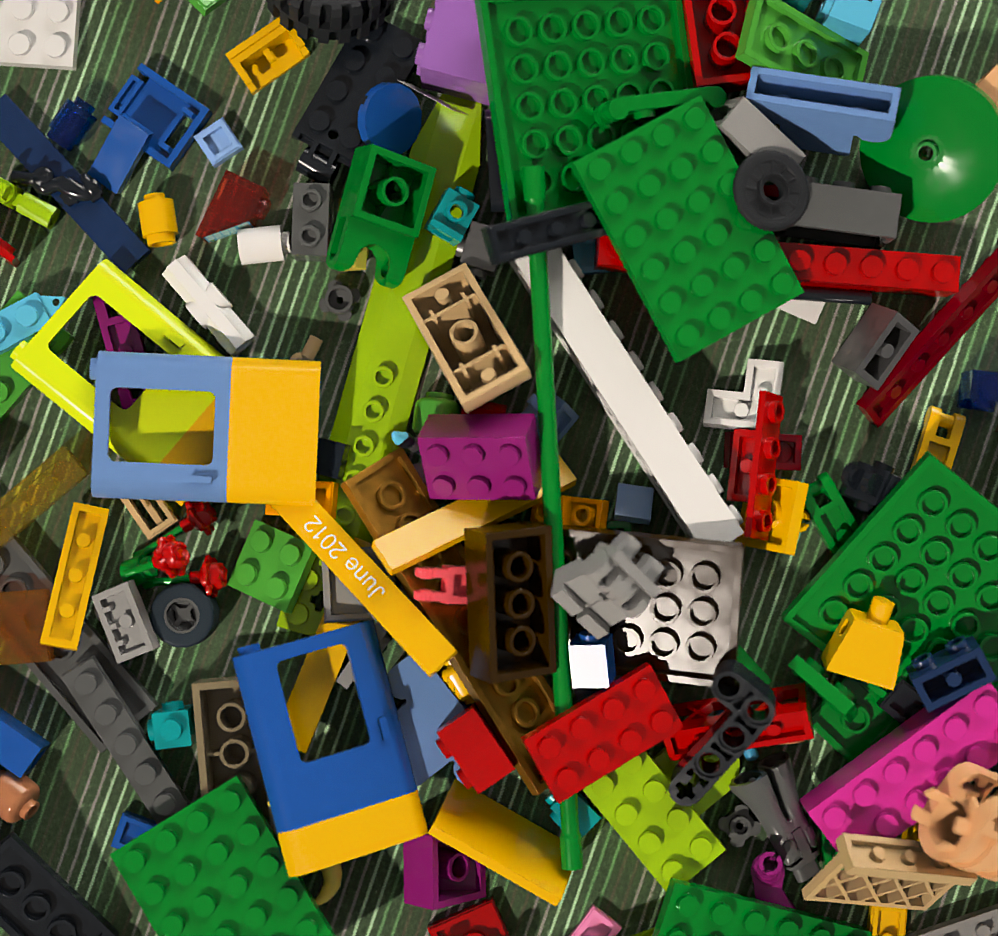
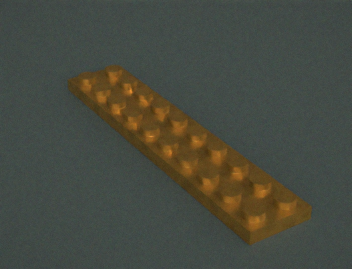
M401 447L340 484L374 540L440 509L436 501L429 498L428 488ZM459 542L395 575L413 604L457 650L458 653L449 662L509 759L514 763L517 772L532 796L540 795L548 786L521 737L555 717L554 694L543 675L490 684L471 676L467 604H444L439 601L413 599L414 590L430 589L440 591L441 578L422 579L415 576V567L442 568V565H466L465 548Z

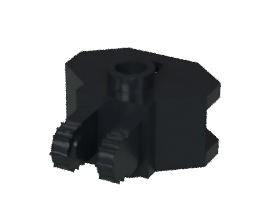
M874 460L872 465L861 461H852L846 464L842 470L840 477L842 484L839 492L843 498L855 503L853 507L871 514L902 478L893 474V467L880 461Z

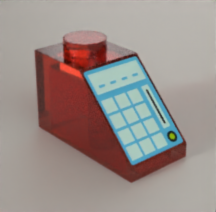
M226 170L195 235L202 241L211 243L236 234L238 229L255 227L258 220H264L272 204V201L268 200L270 193L266 188Z

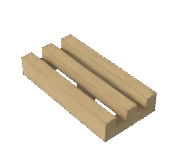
M121 499L148 540H152L158 534L167 530L168 527L180 521L167 500H156L168 518L164 521L150 500L139 499L157 525L152 529L132 499Z

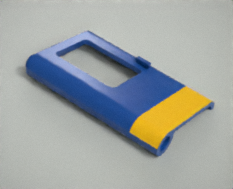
M373 620L359 622L265 649H261L259 643L237 648L239 655L232 657L288 877L312 873L428 833ZM341 644L347 650L369 739L364 745L303 762L299 756L277 665L280 661Z

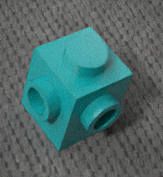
M183 700L161 703L162 708L151 714L152 719H149L147 724L150 741H155V750L192 746L195 744L196 731L193 704L184 705Z

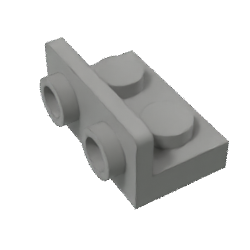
M134 579L91 596L95 615L102 623L108 638V648L115 656L117 664L161 647Z

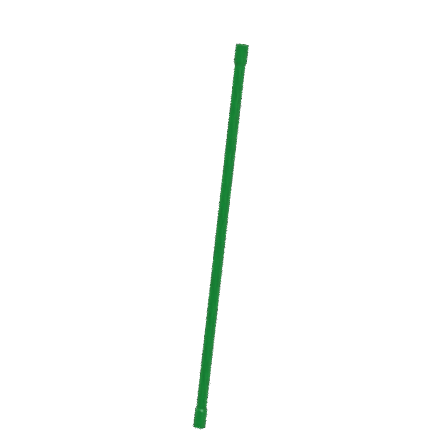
M543 165L522 167L526 214L531 216L545 212V167ZM547 252L529 256L543 517L544 524L551 525L554 579L555 570L564 566L565 561ZM554 600L557 673H552L554 712L555 716L573 705L567 611ZM576 793L560 803L561 868L568 871L583 868L582 836L579 831L578 795Z

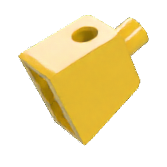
M873 596L868 612L849 608L822 652L821 659L825 669L894 690L904 642V632L899 623L890 620L895 603L881 596Z

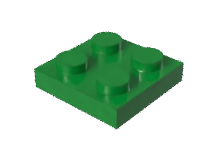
M797 654L788 664L790 670L800 681L805 683L808 688L849 724L859 714L855 706L857 702L855 695L839 681L833 686L827 680L829 675L826 673V670L812 657L809 656L805 661Z

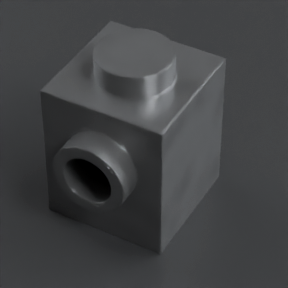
M472 221L467 237L464 236L461 243L457 245L455 256L461 258L460 265L466 262L474 278L485 280L487 275L495 277L498 265L491 266L481 229L488 227V225Z

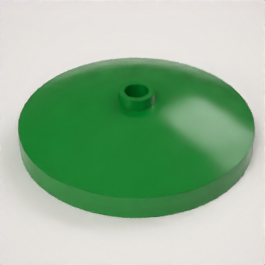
M942 74L924 75L897 85L896 87L901 88L890 139L885 142H869L860 139V162L868 186H886L891 188V193L902 194L899 215L910 220L937 223L953 220L969 213L983 203L998 185L997 105L975 84L955 76ZM924 146H929L933 150L932 158L927 156Z

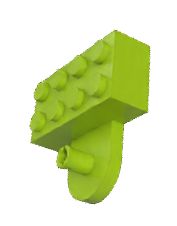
M666 747L653 758L647 751H644L582 790L661 887L667 891L671 877L689 881L726 850L700 815L731 790L729 787L731 780L739 775V758L696 804L691 806H681L670 797L669 785L672 772L681 760L670 761ZM715 754L702 756L704 760L712 763L720 760ZM695 772L693 774V778L689 781L692 784L694 783V778L696 775Z

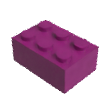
M535 413L428 415L417 436L430 499L536 500L542 481L539 435Z

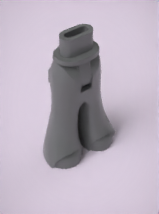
M780 751L760 760L756 766L758 770L751 769L735 776L731 780L729 787L732 793L741 799L757 817L775 852L781 857L785 868L788 871H793L797 882L802 883L821 871L816 858L819 855V850L816 848L815 832L799 801L800 798L790 756L787 752Z

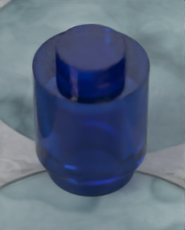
M79 96L74 101L66 98L48 125L51 129L47 136L71 152L75 145L78 147L81 145L98 120V118L92 115L96 108Z

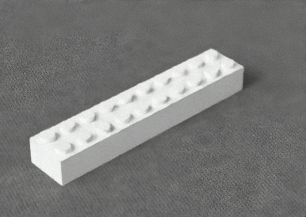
M562 248L547 251L551 327L560 343L686 537L727 542L733 541L744 533L740 527L744 523L741 515L733 504L728 506L719 495L724 490L717 478L712 473L708 475L704 472L700 465L704 461L701 453L693 443L686 444L680 435L684 428L673 412L667 414L660 404L664 397L653 381L647 384L640 373L644 367L633 350L627 353L621 344V340L624 338L621 330L614 320L607 322L601 313L604 305L593 289L590 291L586 290L582 283L584 274L573 258L568 261L562 253ZM529 256L510 261L509 264L531 296Z

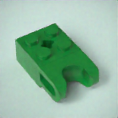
M374 144L356 147L327 251V266L339 272L348 270L354 265L360 250L366 247L372 251L376 259V281L390 289L398 287L406 274L414 240L419 237L437 168Z

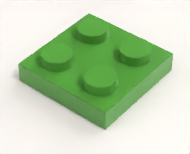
M255 519L227 585L285 613L292 614L317 555L302 539Z

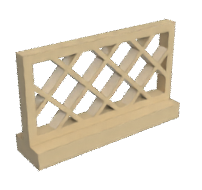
M842 833L835 840L839 853L801 891L804 900L926 911L954 885L971 886L978 880V876L974 872H967L949 863L931 858L923 850L920 841Z

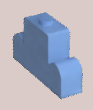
M752 66L745 98L774 125L779 124L780 131L799 149L848 156L853 136H858V138L869 142H885L890 139L895 123L901 88Z
M407 654L391 668L388 678L393 696L406 700L396 709L416 786L421 785L450 761L454 762V774L457 780L462 783L456 773L460 769L453 756L447 759L443 755L435 740L440 738L437 734V729L468 707L463 701L460 702L439 676V670L430 678Z

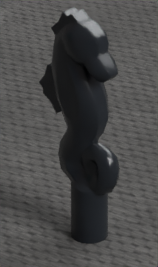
M39 167L34 172L13 170L11 173L12 184L33 187L41 195H51L60 192L59 197L63 199L64 204L68 205V207L78 204L79 201H92L95 203L98 199L103 198L102 195L104 194L99 181L91 179L86 173L80 176L84 185L64 175L54 178L53 171L48 167Z

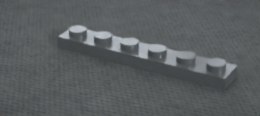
M93 655L62 674L61 679L157 825L190 805L189 799L157 750H155V747L96 657Z

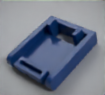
M140 63L137 70L143 76L149 78L147 82L144 83L132 74L108 110L117 117L119 114L126 113L153 132L154 135L144 152L173 172L195 140L193 136L203 129L213 113L149 67ZM105 115L100 120L110 129H112L115 123ZM186 116L193 122L175 148L172 149L166 143Z

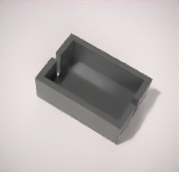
M806 176L809 187V201L803 216L790 228L774 232L775 236L881 249L897 237L902 194L891 193V188L886 186H870L869 190L855 188V183L849 181H834L833 185L821 184L818 178Z

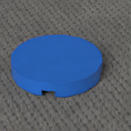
M380 83L367 92L365 96L368 97L365 103L360 104L358 110V130L362 141L366 145L374 144L401 154L407 151L418 137L422 118L420 104L410 88L400 83Z

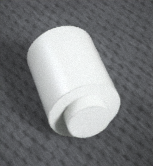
M282 225L237 230L238 251L242 265L285 261L286 253H291L290 232H283Z

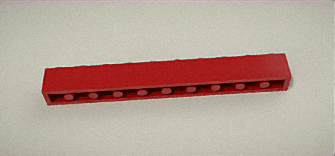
M608 235L596 238L594 270L627 273ZM778 242L801 286L944 298L959 292L961 256Z

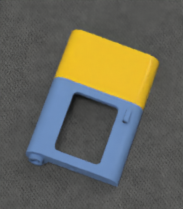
M99 351L97 358H91L90 379L96 380L91 493L93 498L315 505L321 361ZM115 388L212 392L215 396L212 462L208 465L112 461L109 458L112 391Z

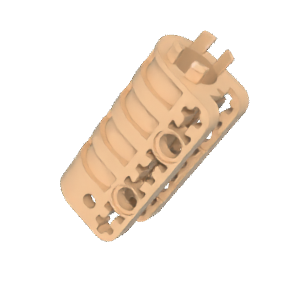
M971 762L960 763L947 774L937 789L930 788L923 793L929 798L924 808L914 805L911 812V818L919 822V840L928 856L937 861L949 863L961 870L974 872L976 875L994 882H998V790L989 797L987 795L992 788L998 786V773ZM974 780V781H975L974 786H973L971 783H969V782H972V781Z

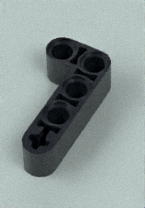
M728 659L720 662L714 670L711 689L713 695L728 709L681 759L672 772L669 785L670 797L681 806L696 804L771 724L775 717V692L764 681L736 660ZM724 676H733L739 681V684L734 687H727L722 684L720 679ZM754 700H762L766 702L768 708L761 711L755 710L749 703ZM732 726L738 727L744 734L734 737L725 730ZM713 753L720 760L713 763L703 759L702 755ZM695 772L696 775L694 778V783L692 784L689 781L693 778V774Z

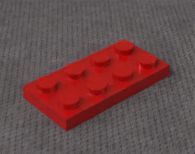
M645 662L612 682L609 688L600 689L522 736L521 739L555 801L560 804L684 728L651 664Z

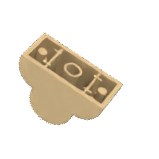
M466 262L402 297L466 414L532 378L528 366Z

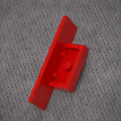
M768 391L759 392L756 429H734L726 499L732 502L747 503L744 537L768 541L769 531L773 525L771 508L772 498L777 488V479L775 477L776 461L781 451L779 440L780 423L783 421L785 414L783 396Z

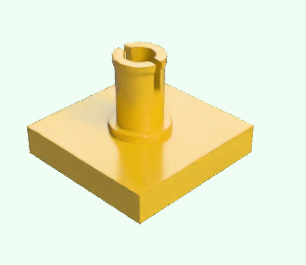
M776 478L777 488L772 498L771 508L773 525L769 531L768 541L746 538L743 533L735 539V542L745 543V546L795 556L799 533L806 531L809 527V524L801 523L802 519L810 521L809 513L804 510L809 484ZM747 503L742 504L740 514L744 521L740 525L743 532L745 531Z

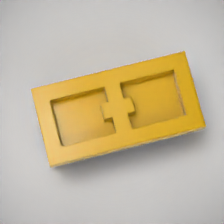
M280 16L225 54L252 95L311 56L302 38L297 36V31L294 28L289 31L280 24Z

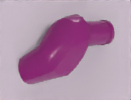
M770 851L758 855L753 860L751 866L755 899L796 909L783 890L785 866L781 857L775 855V852Z

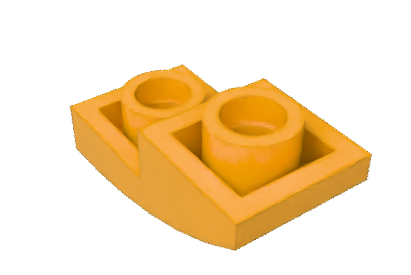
M561 495L562 525L606 529L609 501ZM543 502L532 506L530 521L544 523Z

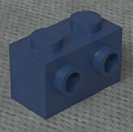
M973 635L967 638L965 636L956 637L945 644V649L934 654H921L911 661L912 665L906 667L908 675L928 712L997 680Z

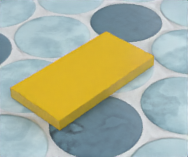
M455 778L428 834L550 904L557 906L563 897L572 872L561 868L560 838L482 793L478 795L472 787L468 790L464 784Z

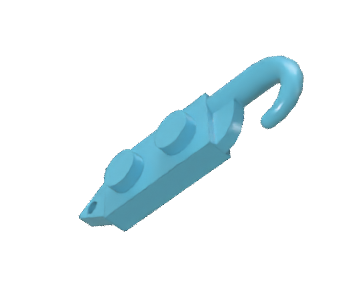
M35 292L0 311V355L18 346L22 341H28L33 338L67 298L64 296H40L39 293ZM59 300V305L56 306L55 301Z

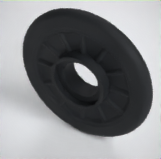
M767 150L754 153L741 163L733 181V196L739 212L750 224L765 231H781L793 226L803 216L809 201V187L804 172L792 158L777 151ZM767 181L773 182L778 187L779 196L775 201L768 199L764 194L763 187Z

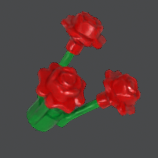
M186 501L187 517L179 521V526L159 537L144 549L133 552V558L121 562L120 575L123 582L134 579L136 586L142 585L146 590L160 585L190 582L195 585L201 584L207 596L211 595L212 598H216L218 591L227 585L228 570L224 563H218L217 559L211 557L210 554L205 555L200 570L190 571L189 575H185L186 565L190 561V554L187 551V546L175 539L181 533H188L193 529L204 531L207 536L212 534L215 530L213 523L218 518L216 517L215 509L210 503ZM158 569L165 571L169 576L155 578L158 574Z

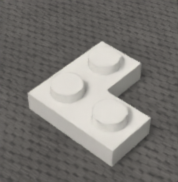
M748 358L744 392L708 389L703 426L729 430H755L759 392L768 391L781 396L784 362Z

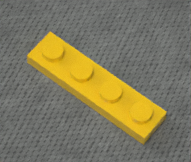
M73 502L41 635V645L77 651L110 509Z

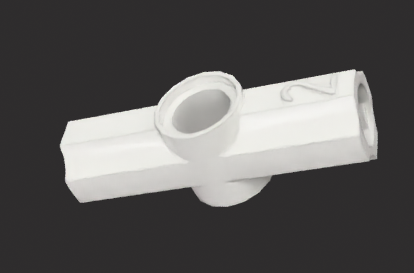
M183 255L166 267V270L162 273L163 277L187 303L185 307L204 329L208 328L226 352L234 357L251 344L256 336L233 311V305L213 282L209 283L191 259Z

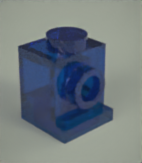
M975 369L962 372L957 408L994 412L995 405L998 404V372Z

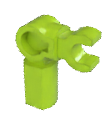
M0 177L1 204L12 210L16 207V212L50 230L54 227L60 216V209L27 191L24 193V190Z

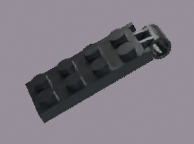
M384 21L376 30L370 27L369 35L362 39H357L356 36L351 37L350 42L343 45L292 133V138L309 145L302 153L296 171L317 183H330L332 185L338 175L341 163L350 168L355 148L366 145L362 141L358 130V110L360 104H364L368 97L365 95L372 87L380 83L393 82L405 86V84L399 81L408 82L417 66L415 64V57L420 42H426L387 21ZM333 133L338 135L336 139H330L329 136Z
M14 831L0 841V927L10 936H119V931Z

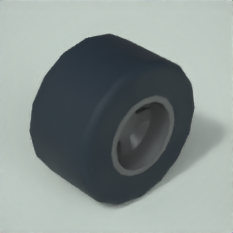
M181 582L166 587L156 596L151 606L150 621L154 632L163 642L173 647L187 648L205 641L213 634L219 623L220 609L216 598H212L211 595L207 596L205 589L201 585Z

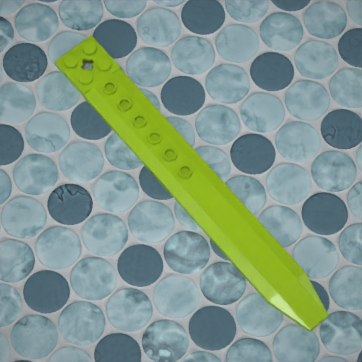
M441 94L439 99L466 114L453 111L437 102L411 147L409 158L437 168L419 237L414 240L402 283L398 287L390 289L380 285L374 279L329 439L351 445L343 479L339 480L319 475L318 481L339 483L336 519L334 520L353 540L357 537L372 543L374 539L340 484L400 448L393 442L391 433L393 431H407L429 352V346L402 297L452 270L457 245L452 246L423 228L442 193L448 187L455 190L456 186H460L473 193L480 170L482 104L447 94ZM455 206L450 208V213L454 218L461 217L462 212L459 208ZM316 556L292 614L280 611L277 627L309 636L315 635L324 614V607L322 611H318L315 609L316 604L311 602L312 596H318L320 591H323L322 561L318 556Z

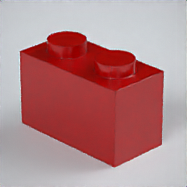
M472 704L437 729V734L440 737L435 740L437 746L447 759L453 756L460 767L456 773L468 790L474 787L479 795L515 770L514 763L509 759L475 704Z

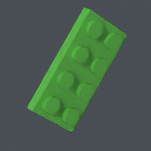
M749 0L735 58L751 67L757 66L863 82L869 52L781 0Z

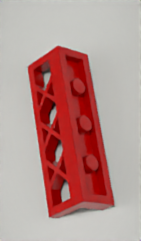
M805 683L772 688L776 695L775 717L771 724L747 749L814 739V729L808 710V696ZM716 697L672 704L679 717L686 715L689 717L681 721L684 728L663 740L670 761L681 760L728 709ZM798 697V702L781 704L785 699ZM754 700L749 703V705H760L755 710L761 711L768 708L766 702L762 700ZM724 710L720 715L709 716L713 711ZM732 726L725 730L734 737L744 734L738 727ZM705 753V754H703L702 756H708V755H714V754H713V753Z

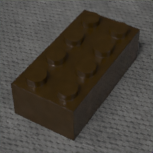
M523 521L464 528L470 675L493 684L557 673L554 599L551 597L553 585L551 525Z

